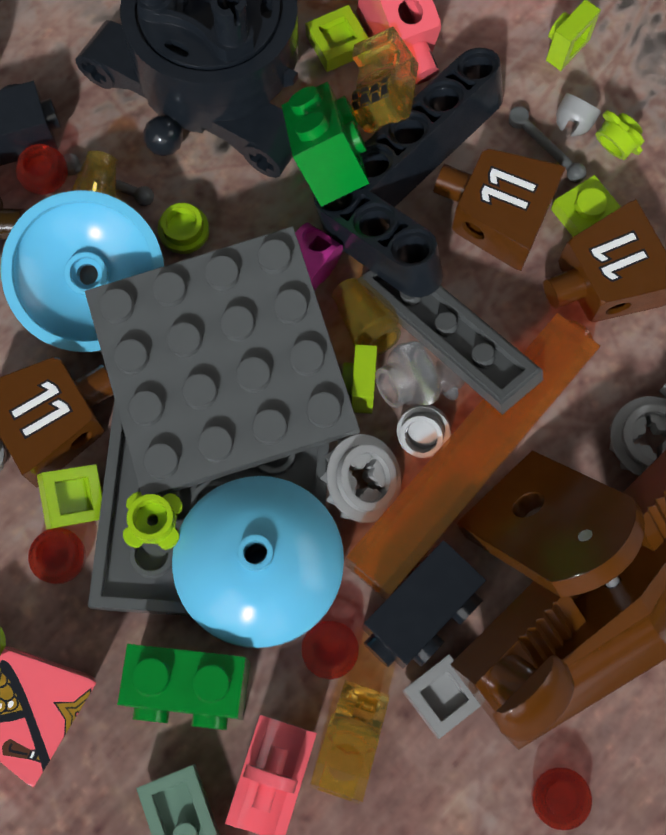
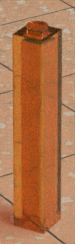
M557 313L523 352L525 356L543 370V381L503 415L483 398L346 556L345 566L384 600H387L417 568L590 363L601 346L593 340L589 330L579 322L567 320Z

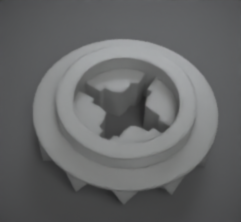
M655 396L640 397L628 402L616 414L609 427L611 430L609 450L615 453L620 461L621 469L629 470L639 477L666 450V441L657 447L658 455L653 453L650 445L641 446L640 443L634 444L637 439L646 433L645 425L650 427L653 435L666 436L665 398Z
M357 434L338 440V445L335 449L324 456L328 461L327 471L320 479L327 483L330 495L326 501L334 504L340 510V518L351 519L359 524L381 520L392 511L400 495L401 472L395 455L383 441L371 435ZM364 469L362 478L368 483L367 486L369 488L356 490L357 480L351 475V471Z

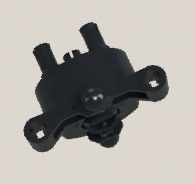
M121 0V24L106 20L75 58V61L84 76L104 89L120 88L131 90L147 99L148 105L160 116L153 117L146 123L143 132V140L146 146L156 155H171L180 148L184 129L197 133H203L206 130L227 141L260 173L273 178L280 177L293 156L283 110L271 104L270 101L284 87L294 85L298 79V72L294 70L299 54L297 0Z

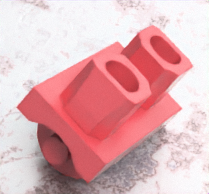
M260 715L225 824L259 835H286L317 733Z

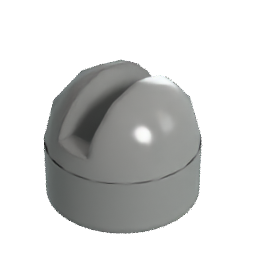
M566 93L558 107L556 123L562 131L569 120L574 122L575 126L570 136H581L593 127L601 111L586 101Z

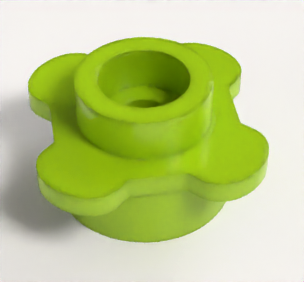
M606 110L602 115L605 121L595 134L597 140L608 152L621 160H626L631 153L639 155L643 151L640 146L645 142L641 136L643 130L640 125L625 113H620L617 116L613 112Z
M141 492L133 493L126 501L128 527L123 531L124 541L132 548H139L143 544H158L164 550L172 549L179 540L176 521L177 515L183 509L180 498L172 493H168L163 497L155 494L142 496ZM150 516L158 517L156 525L151 526L148 524Z

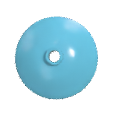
M74 190L58 193L41 200L18 219L10 231L3 248L1 281L10 309L31 334L43 342L60 349L75 352L101 351L85 291L163 267L164 260L155 234L142 216L133 208L107 194L95 191ZM85 266H94L98 272L96 281L89 285L83 284L80 280L81 270Z
M252 476L227 482L216 487L201 498L189 511L179 528V540L173 548L172 572L177 593L185 609L195 622L205 631L224 642L246 648H267L290 642L304 635L319 623L332 606L338 594L343 576L344 552L337 525L326 507L314 495L290 481L268 476ZM258 544L265 547L267 555L261 563L251 564L246 561L245 553L250 546Z

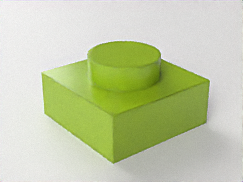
M584 0L571 14L568 12L562 13L548 34L552 42L546 61L562 71L590 41L601 9L588 0Z
M349 5L305 23L306 37L326 72L370 54L371 41Z
M593 175L555 199L551 211L574 237L621 206L600 180Z
M355 344L354 363H343L342 377L348 395H352L354 413H373L377 346Z
M97 464L43 472L37 475L46 530L99 520L102 491Z

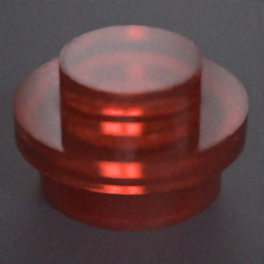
M35 144L27 147L20 154L16 173L21 185L27 191L37 195H46L55 192L65 183L68 176V165L64 156L55 148L44 144Z
M54 528L42 532L31 544L28 554L29 566L34 575L46 583L55 585L73 580L83 569L86 560V550L82 540L75 533L64 528Z
M324 621L318 623L304 637L302 643L304 663L314 675L329 680L341 678L353 669L358 659L359 645L357 638L350 628L340 622Z
M555 767L544 771L535 780L531 791V802L535 814L544 824L557 830H571L580 826L589 816L592 807V795L587 782L580 774L568 768Z

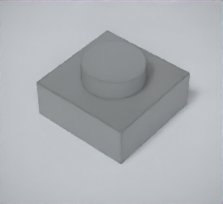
M447 655L402 690L437 739L443 737L481 706L450 664L454 660L450 655Z

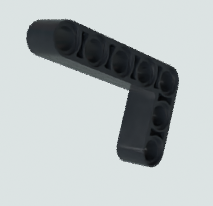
M473 48L462 53L365 142L367 151L361 153V157L369 180L368 185L322 207L315 195L313 197L324 233L341 243L343 251L410 297L421 298L435 292L442 283L443 271L435 236L428 229L396 209L395 206L500 108L503 103L501 62L497 53L488 48Z

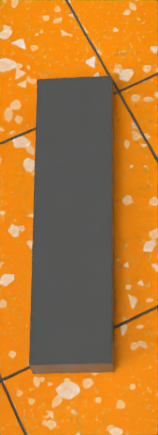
M368 270L357 279L362 292L502 415L543 381V370L441 285L432 294L418 298L403 294L371 270Z

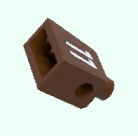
M486 149L482 151L472 174L444 164L436 180L433 193L458 202L452 224V230L456 234L512 268L522 271L566 167L498 150Z
M637 199L571 238L566 243L558 260L562 273L545 279L543 282L545 295L553 308L558 309L578 301L587 319L591 322L659 308L666 305V250Z
M51 357L0 377V437L22 476L36 488L39 487L38 474L61 470L104 433L105 430L91 409L113 395L108 373L102 364L74 380L59 357Z

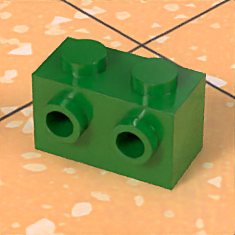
M327 81L317 87L309 86L297 91L288 102L282 104L292 156L321 207L369 184L361 153L367 151L357 128L359 124L355 113L345 95L337 99Z
M127 644L117 705L133 707V720L168 723L169 713L177 712L193 714L191 726L227 730L228 718L243 720L251 662L242 656Z

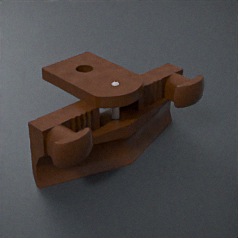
M532 450L456 523L467 539L534 580L450 664L500 732L518 750L666 660V450L623 493ZM541 507L534 515L525 517L533 509Z

